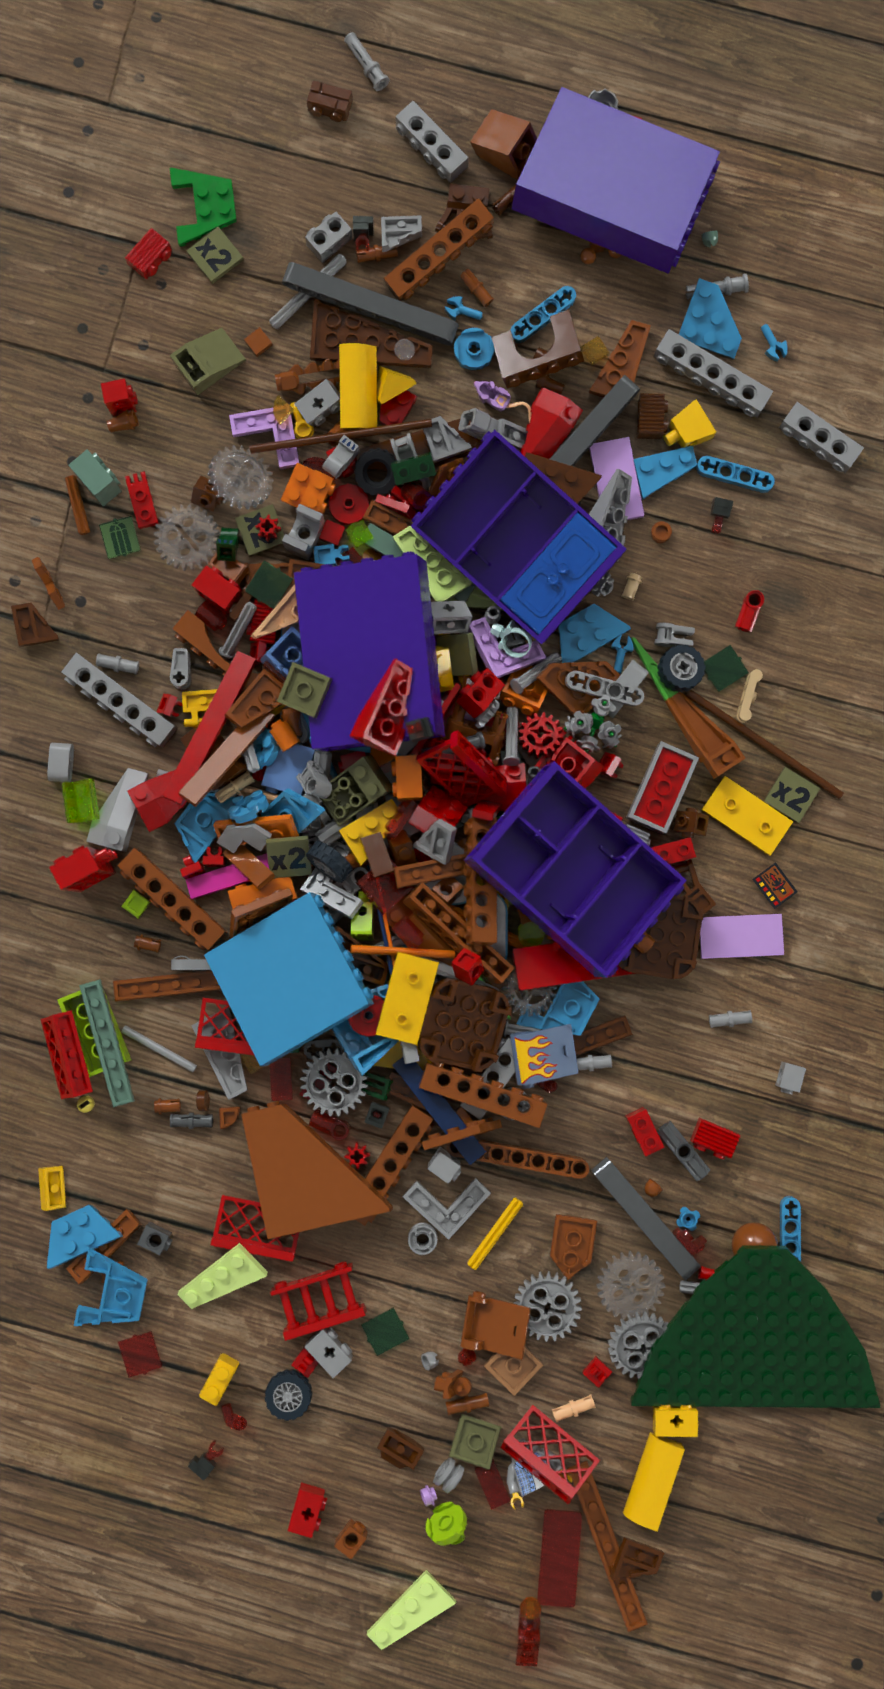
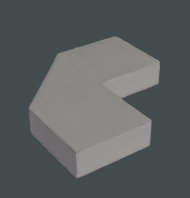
M247 823L243 826L227 825L216 843L232 853H235L242 841L261 851L266 845V839H270L272 834L255 823Z

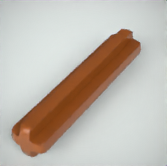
M70 475L65 478L78 533L85 535L90 533L77 478L75 475Z

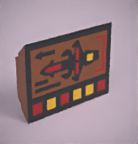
M776 862L752 879L774 909L797 893V890Z

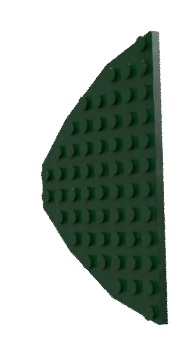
M743 1245L737 1250L736 1255L729 1261L726 1260L714 1270L715 1273L707 1280L704 1279L695 1288L692 1297L685 1301L668 1323L665 1332L653 1343L644 1364L641 1378L637 1381V1388L630 1399L631 1406L880 1408L879 1398L864 1347L826 1287L786 1246Z

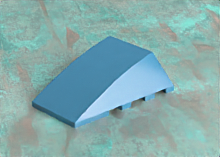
M389 984L371 989L372 994L385 1000ZM366 1012L365 1018L368 1020L372 1019L373 1014ZM348 1019L332 1028L349 1061L361 1076L399 1041L379 1035L370 1037L359 1035L352 1029Z

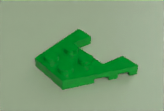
M170 168L173 189L193 187L197 224L176 226L179 247L187 245V242L194 239L203 238V235L217 227L222 229L237 222L231 179Z

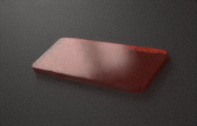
M546 1509L544 1511L537 1602L540 1605L570 1608L575 1606L582 1515L578 1511Z

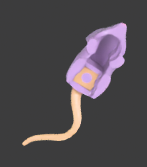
M492 381L474 382L479 399L483 404L487 402L491 407L500 412L506 408L523 405L528 409L530 424L532 412H530L531 407L527 403H509L511 399L510 394L504 388L495 386Z

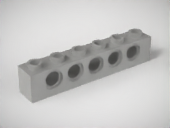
M668 329L654 354L659 363L669 365L674 368L677 374L685 375L694 384L706 387L711 394L721 396L726 399L729 405L741 408L750 417L758 418L774 392ZM673 352L681 353L682 357H675ZM696 362L699 368H693L690 363ZM708 373H714L717 376V378H710L708 376ZM725 383H731L734 388H727ZM748 393L751 399H745L742 394Z
M75 653L62 670V673L66 675L64 680L72 686L78 684L83 688L80 692L90 699L94 696L99 700L97 704L106 711L110 708L115 712L113 716L122 723L125 720L130 723V729L136 734L140 735L141 732L148 737L146 741L155 748L157 745L163 748L178 729L78 653ZM90 673L89 681L83 683L82 676ZM102 685H106V692L102 695H99L98 688ZM118 697H122V705L119 707H115V699ZM138 709L139 716L136 719H131L130 713ZM152 721L155 722V729L147 731V724Z

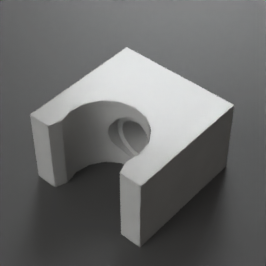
M299 504L296 509L297 516L289 535H284L282 542L287 552L309 561L314 551L313 546H316L325 520L322 513ZM307 531L310 533V536L307 539H301L300 534Z

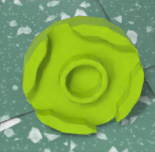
M450 1501L433 1509L434 1514L426 1521V1532L429 1538L435 1544L441 1546L456 1545L463 1542L465 1538L464 1530L467 1526L465 1511L461 1506L455 1505Z

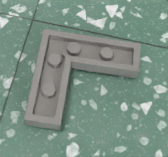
M338 841L330 846L343 857L351 853L348 846ZM315 867L312 875L308 877L301 887L302 893L312 892L316 895L319 894L327 907L352 920L362 906L363 901L332 884L333 880Z
M475 1178L457 1199L446 1208L423 1185L416 1181L406 1191L403 1198L449 1240L491 1192Z

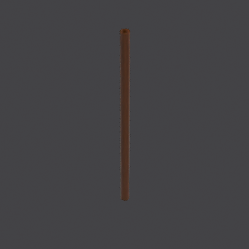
M425 419L250 445V453L339 441L343 435L349 439L429 428L432 427V420Z
M693 690L689 691L687 694L688 698L836 798L840 799L843 796L844 792Z

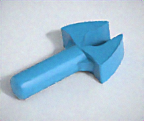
M458 296L447 299L448 304L457 307L451 309L445 306V312L453 320H456V316L460 314L478 320L482 319L483 313L481 311L463 306L461 303L462 297Z
M764 324L761 330L770 345L765 354L770 359L778 362L780 358L775 350H780L783 358H785L787 355V341L778 342L769 325Z
M619 635L611 645V648H615L617 651L614 669L619 674L622 672L625 653L628 651L633 652L634 650L630 636H628L627 645L623 649L620 645L622 635Z

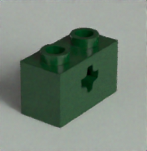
M431 452L391 462L396 485L436 475Z

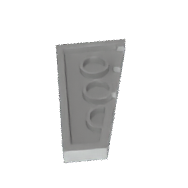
M227 1008L224 1012L232 1021L230 1008ZM223 1013L212 1020L219 1030L229 1023ZM199 1022L191 1025L196 1036ZM211 1022L203 1026L202 1036L211 1037L217 1032ZM231 1024L221 1031L226 1039H232L236 1036ZM220 1034L215 1036L216 1038H222ZM203 1049L228 1100L247 1091L239 1053Z

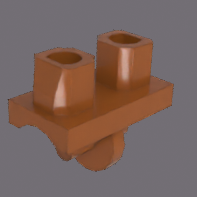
M457 1369L453 1373L443 1372L442 1376L436 1377L434 1390L444 1392L443 1398L448 1400L455 1395L464 1397L471 1391V1382L467 1378L461 1377L463 1370Z

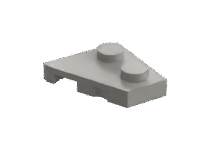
M438 819L413 844V847L446 865L451 859L457 828Z

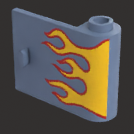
M571 1024L534 1032L523 1031L510 1034L517 1085H522L523 1089L532 1088L535 1083L579 1073Z

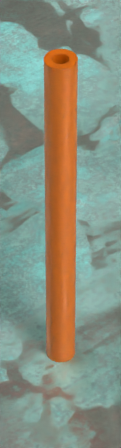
M351 945L350 949L351 953L396 956L398 951L417 957L455 958V950Z

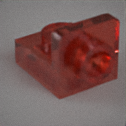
M677 1227L672 1232L691 1255L702 1251L707 1242L702 1235L691 1242L694 1238L686 1229L682 1231Z

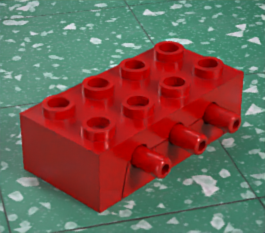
M80 846L72 851L73 854L67 858L65 856L59 857L53 861L54 865L49 867L61 890L80 893L116 874L110 861L118 858L115 850H107V848L97 850Z

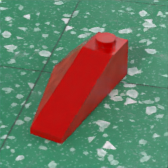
M541 388L531 406L530 424H527L526 431L528 433L526 442L522 445L521 454L525 456L526 452L550 459L572 431L583 410L569 398L546 388Z
M175 770L147 780L127 790L149 833L167 824L187 803L185 800L182 806L162 796Z

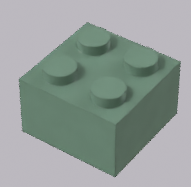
M87 449L69 464V467L103 507L122 492L118 486L120 484L119 480L96 453L91 454Z

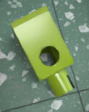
M357 892V897L363 901V904L351 920V937L357 941H373L374 906L372 902H369V892ZM361 912H366L364 916L359 915Z

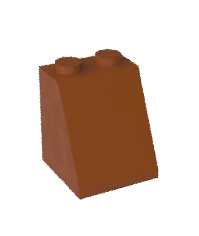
M491 109L470 143L477 156L518 180L536 143L537 137L529 121Z

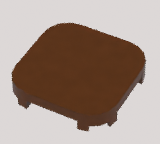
M674 895L670 900L671 905L664 912L661 911L656 917L658 921L655 925L646 930L655 940L653 946L644 954L632 946L630 949L631 954L624 961L621 960L618 966L630 973L661 978L682 979L688 976L695 969L697 963L696 959L703 920V912L699 905L692 898Z
M455 978L439 980L432 987L417 1043L418 1049L428 1060L434 1063L441 1062L472 1069L474 1072H482L483 1069L488 1068L492 1063H496L499 1058L497 1054L507 1017L508 1015L511 1016L512 1011L507 997L493 987L476 983L471 986Z

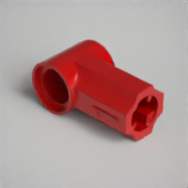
M753 590L744 597L735 628L752 633L760 608L764 603L762 592ZM755 596L758 599V605H751L749 597Z

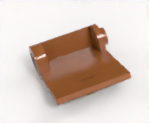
M473 1291V1294H469L460 1346L469 1350L478 1351L483 1349L523 1359L531 1308L485 1297L486 1293Z

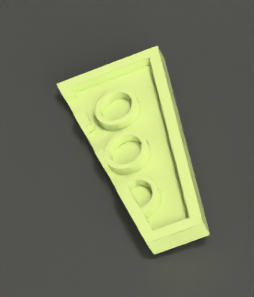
M411 526L393 536V540L402 553L415 552V554L427 561L430 595L435 602L447 601L473 584L471 580L466 578Z
M239 1243L181 1288L177 1295L193 1309L266 1277L268 1272Z
M425 1570L367 1631V1636L383 1650L455 1605L456 1599Z

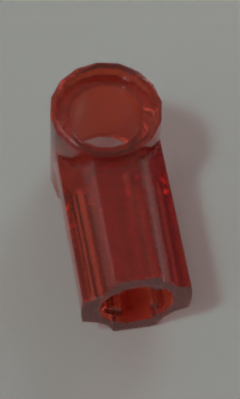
M319 1109L314 1111L309 1122V1126L339 1141L345 1139L351 1132V1126L346 1120L329 1116L325 1112L321 1114ZM337 1125L345 1127V1135H338L335 1128Z

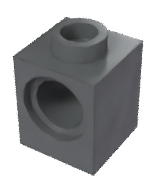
M149 1222L137 1245L161 1255L164 1250L168 1251L173 1241L170 1239L172 1232ZM152 1235H159L161 1237V1244H155L152 1241Z

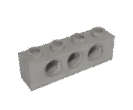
M414 101L395 116L398 133L410 140L411 146L423 154L428 164H433L437 168L438 174L443 179L446 178L451 183L468 168V156ZM419 127L421 130L415 131L413 128ZM429 141H432V142H434L435 144H433V145H428V144H426V143L429 142ZM445 155V156H448L449 158H447V159H441L440 157Z
M796 402L779 427L786 436L798 440L802 447L814 451L818 458L827 460L839 472L843 471L846 473L864 449L860 444L799 402ZM799 425H805L808 431L801 430ZM816 436H821L824 439V443L817 441ZM833 447L839 448L841 454H836L833 451Z
M509 1036L506 1040L504 1038L501 1039L497 1054L499 1057L503 1054L509 1055L511 1058L508 1065H501L498 1058L496 1063H492L482 1073L477 1072L478 1075L484 1077L483 1081L489 1082L487 1074L495 1071L499 1075L497 1081L503 1083V1087H505L515 1073ZM482 1087L486 1090L485 1097H487L489 1095V1089L486 1087ZM460 1102L461 1107L479 1120L487 1112V1110Z

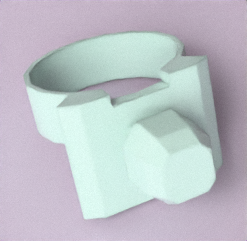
M514 619L509 622L507 628H504L501 624L494 623L490 633L496 638H502L498 645L499 650L503 649L506 654L514 658L523 657L529 652L532 645L531 636L522 628H513L515 624ZM515 632L522 634L528 641V650L523 653L510 650L506 645L507 635Z

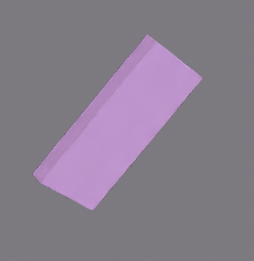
M629 437L594 443L589 448L593 471L596 474L602 475L601 479L596 483L598 497L602 494L616 469H620L632 477L630 501L626 504L625 516H628L627 520L644 517Z
M782 914L703 917L699 938L701 959L784 955Z

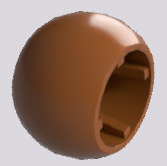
M747 1223L738 1228L734 1233L732 1252L736 1255L737 1250L743 1245L778 1246V1241L774 1232L764 1224Z

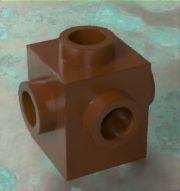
M200 476L194 485L191 503L214 511L216 506L221 505L225 496L222 493L224 484Z
M686 808V811L677 810L674 831L682 833L681 837L694 838V835L706 836L709 816L698 813V809Z

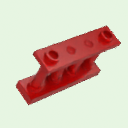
M340 1262L335 1264L333 1269L288 1283L286 1280L274 1284L275 1287H272L270 1291L271 1296L280 1295L288 1322L287 1327L283 1330L285 1341L366 1316L365 1304L356 1302L347 1272L353 1269L352 1263ZM337 1275L340 1276L348 1303L347 1308L340 1311L335 1306L327 1278ZM318 1281L320 1282L328 1309L327 1315L321 1317L315 1312L307 1286ZM296 1288L300 1289L308 1315L307 1321L302 1323L295 1319L287 1292Z

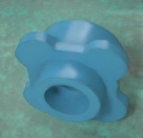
M682 1207L680 1209V1217L676 1221L679 1227L684 1226L690 1231L695 1230L700 1213L696 1210L691 1211L687 1207Z

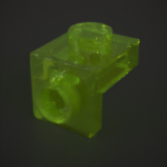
M363 520L352 523L345 530L347 538L351 543L353 542L356 548L373 538Z

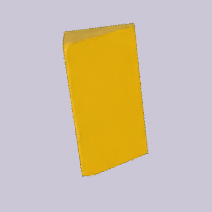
M63 1166L39 1168L41 1209L50 1211L66 1208Z

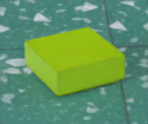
M133 890L121 907L139 919L151 902Z

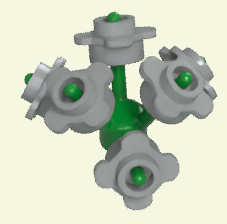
M608 695L592 700L591 704L594 706L592 714H582L581 711H576L574 718L570 719V716H567L568 722H565L564 730H567L568 734H572L573 738L580 731H583L584 734L590 733L589 736L585 735L582 737V740H577L576 742L586 753L600 751V747L597 746L598 740L594 738L596 729H599L598 737L604 743L602 748L609 747L611 749L617 747V744L620 743L618 739L622 735L617 734L621 732V726L619 724L614 725L611 721L604 722V716H607L609 712L613 713L616 709L615 705L610 702Z

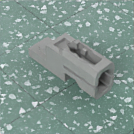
M476 408L462 413L458 427L459 431L479 440L488 431L492 433L495 429L519 451L522 450V445L525 444L528 433L525 428L505 419L496 420L489 414Z

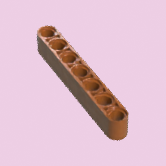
M477 1139L486 1151L477 1161L578 1179L586 1177L589 1173L588 1163L581 1157ZM451 1143L447 1144V1151L450 1155L463 1158L459 1151H454L450 1148ZM500 1148L503 1151L502 1156L494 1158L491 1155L493 1149ZM515 1152H521L523 1159L515 1162L512 1160V1155ZM540 1155L544 1158L541 1165H534L532 1163L535 1156ZM562 1159L564 1166L561 1169H555L553 1167L555 1160ZM577 1163H583L585 1166L584 1170L580 1173L574 1171V1165Z

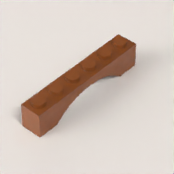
M187 610L172 628L177 633L175 637L183 644L187 641L192 645L191 650L199 657L203 654L208 658L206 662L214 669L217 667L224 671L222 675L225 676L230 664L214 649L205 623ZM251 672L242 689L243 692L259 674Z

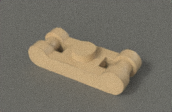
M758 669L753 670L746 678L736 714V720L742 724L752 717L749 709L757 697V692H754L756 683L763 677L762 672Z

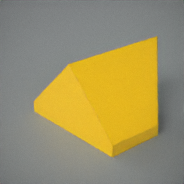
M379 366L377 401L383 404L417 383L407 375Z

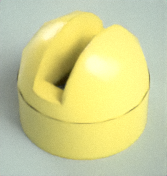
M87 1095L82 1096L77 1101V1108L83 1113L91 1111L95 1105L94 1099ZM87 1100L90 1102L88 1105L81 1108V1104H83Z

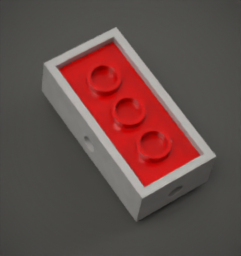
M662 741L658 743L626 819L659 834H666L699 757Z

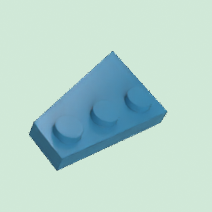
M693 446L634 459L642 500L697 467Z

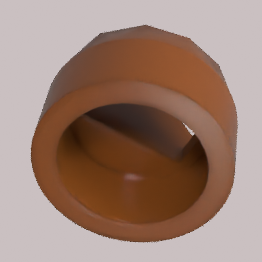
M649 1179L645 1184V1192L650 1197L658 1196L663 1190L652 1179Z

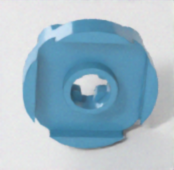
M468 328L458 336L454 343V355L460 366L469 370H479L491 363L494 356V345L492 337L485 333L484 330ZM472 345H476V348H480V350H478L477 353H472L471 351H469V349L472 348Z
M267 728L253 742L260 770L264 766L269 767L272 765L279 752V746L276 745V741L269 732L270 729Z
M257 790L245 797L238 796L232 800L233 805L228 809V815L232 822L235 820L236 823H245L258 817L256 813L260 810L264 813L269 807V802L261 790Z

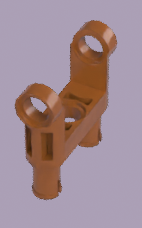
M455 701L453 713L448 717L445 726V737H441L440 740L451 739V733L457 730L465 737L476 735V732L481 731L485 743L492 745L489 757L494 767H496L505 738L504 728L509 717L508 714L503 713L502 720H500L502 712L497 711L492 727L485 725L478 729L475 726L476 722L464 719L466 710L463 707L461 708Z

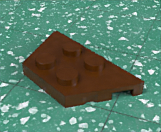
M528 452L525 454V457L577 504L602 477V475Z

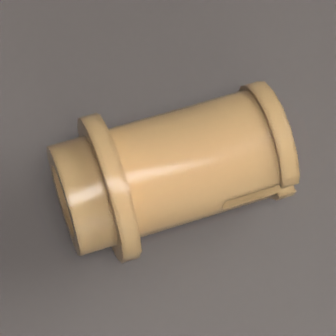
M630 573L626 577L628 581L621 596L633 601L639 584H642V577L635 573Z

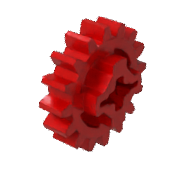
M545 712L542 713L541 717L534 713L533 719L528 716V723L522 722L521 727L523 729L518 731L521 736L519 742L524 743L522 745L523 750L529 748V755L536 752L537 758H539L541 753L548 757L549 751L554 754V747L558 748L561 745L559 741L563 740V735L560 734L563 732V728L558 727L559 720L553 722V715L546 718ZM541 732H543L544 734L541 738H539L538 736ZM527 738H529V740L534 741L535 746L532 745Z

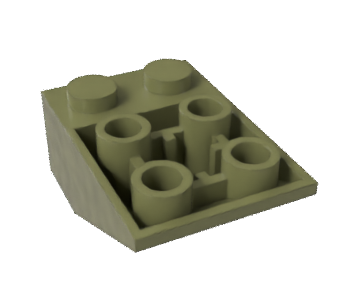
M223 328L184 344L170 355L173 364L197 396L246 361Z
M369 755L362 757L330 781L332 785L330 795L326 799L321 800L338 826H340L393 791V788L374 757Z

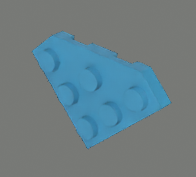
M699 278L679 335L700 348L734 359L742 339L719 285Z

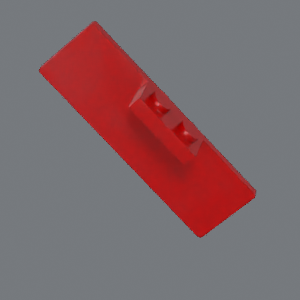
M556 942L512 950L520 991L603 979V977L593 976ZM617 965L618 969L611 977L631 975L636 973H630L625 970H622Z

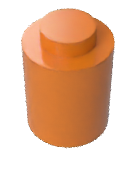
M280 719L271 725L272 730L269 732L282 752L289 750L300 742L287 720L283 722Z

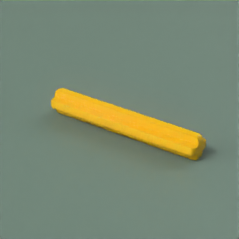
M516 1197L513 1198L468 1260L469 1267L476 1270L522 1208L523 1202Z

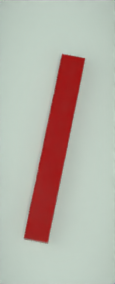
M237 651L162 795L164 798L183 806L185 799L179 796V791L205 763L227 720L224 715L237 701L257 662L256 658Z

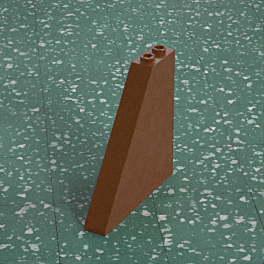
M279 1101L267 1103V1108L260 1109L259 1106L247 1108V1113L241 1114L267 1239L393 1210L392 1204L287 1104L280 1105Z

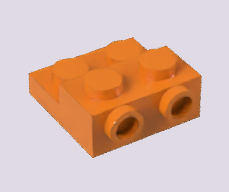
M297 462L281 497V501L295 508L301 504L324 514L328 505L326 499L328 495L332 496L336 488L335 480L322 472Z
M533 666L511 673L499 698L505 706L518 707L527 716H532L534 713L538 714L548 690L538 680H535L524 688L521 694H517L511 688L510 681L514 678L517 679L533 668Z

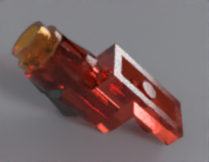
M527 1597L520 1604L516 1665L537 1666L540 1645L541 1605L534 1597Z

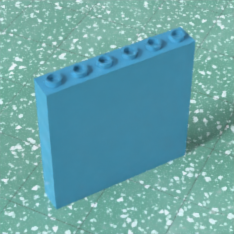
M312 892L305 894L204 954L260 1066L270 1065L374 1004L372 1001L373 994L368 987L364 986L362 982L364 979L358 968L355 969L352 963L354 961L353 956L348 949L345 950L342 944L344 939L339 931H335L332 925L334 920L329 913L325 912L323 908L325 904L319 894L316 895Z

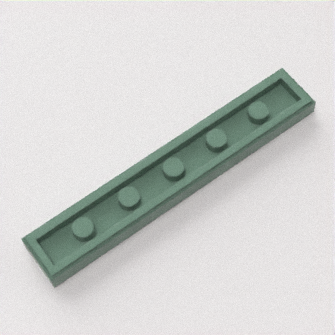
M370 523L360 538V542L383 556H402V552L393 540V536ZM470 585L453 598L458 601H465L466 603L475 585Z
M100 979L79 985L112 1105L117 1107L134 1102L135 1099L102 981Z

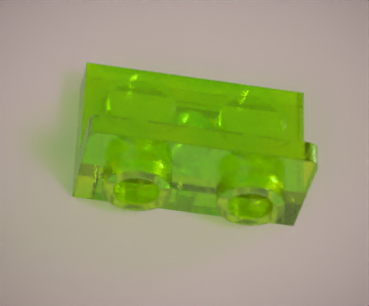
M93 778L75 782H63L61 784L67 823H84L100 819Z

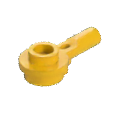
M296 402L291 403L290 407L296 420L294 428L295 437L313 436V426L307 424L305 419H303V416L295 406Z

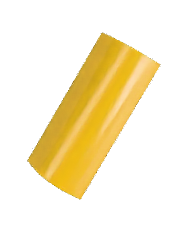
M359 343L339 344L340 428L358 430L377 427L376 346Z
M651 1432L649 1433L623 1514L629 1520L648 1529L658 1531L685 1451L682 1443L665 1437H657Z

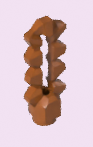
M326 359L320 366L316 362H309L304 370L299 364H294L288 371L275 374L277 391L293 390L302 395L306 386L314 389L325 379L299 383L298 375L340 369V359L334 364L330 359ZM340 376L328 378L327 380L331 381L335 386L336 382L340 383Z

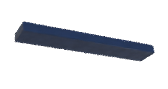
M402 1057L392 1065L445 1135L448 1134V1129L459 1126L460 1130L467 1128L442 1095L419 1088L423 1070L417 1062L405 1064L404 1057ZM474 1136L452 1142L469 1166L486 1153Z

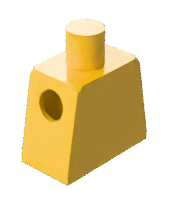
M696 399L670 421L669 428L671 432L665 434L663 438L668 446L678 442L681 448L713 439L716 430Z

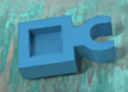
M334 544L313 546L315 563L337 566L336 560L342 562L350 561L349 556H342L343 551L349 550L348 545H341L338 549H335Z

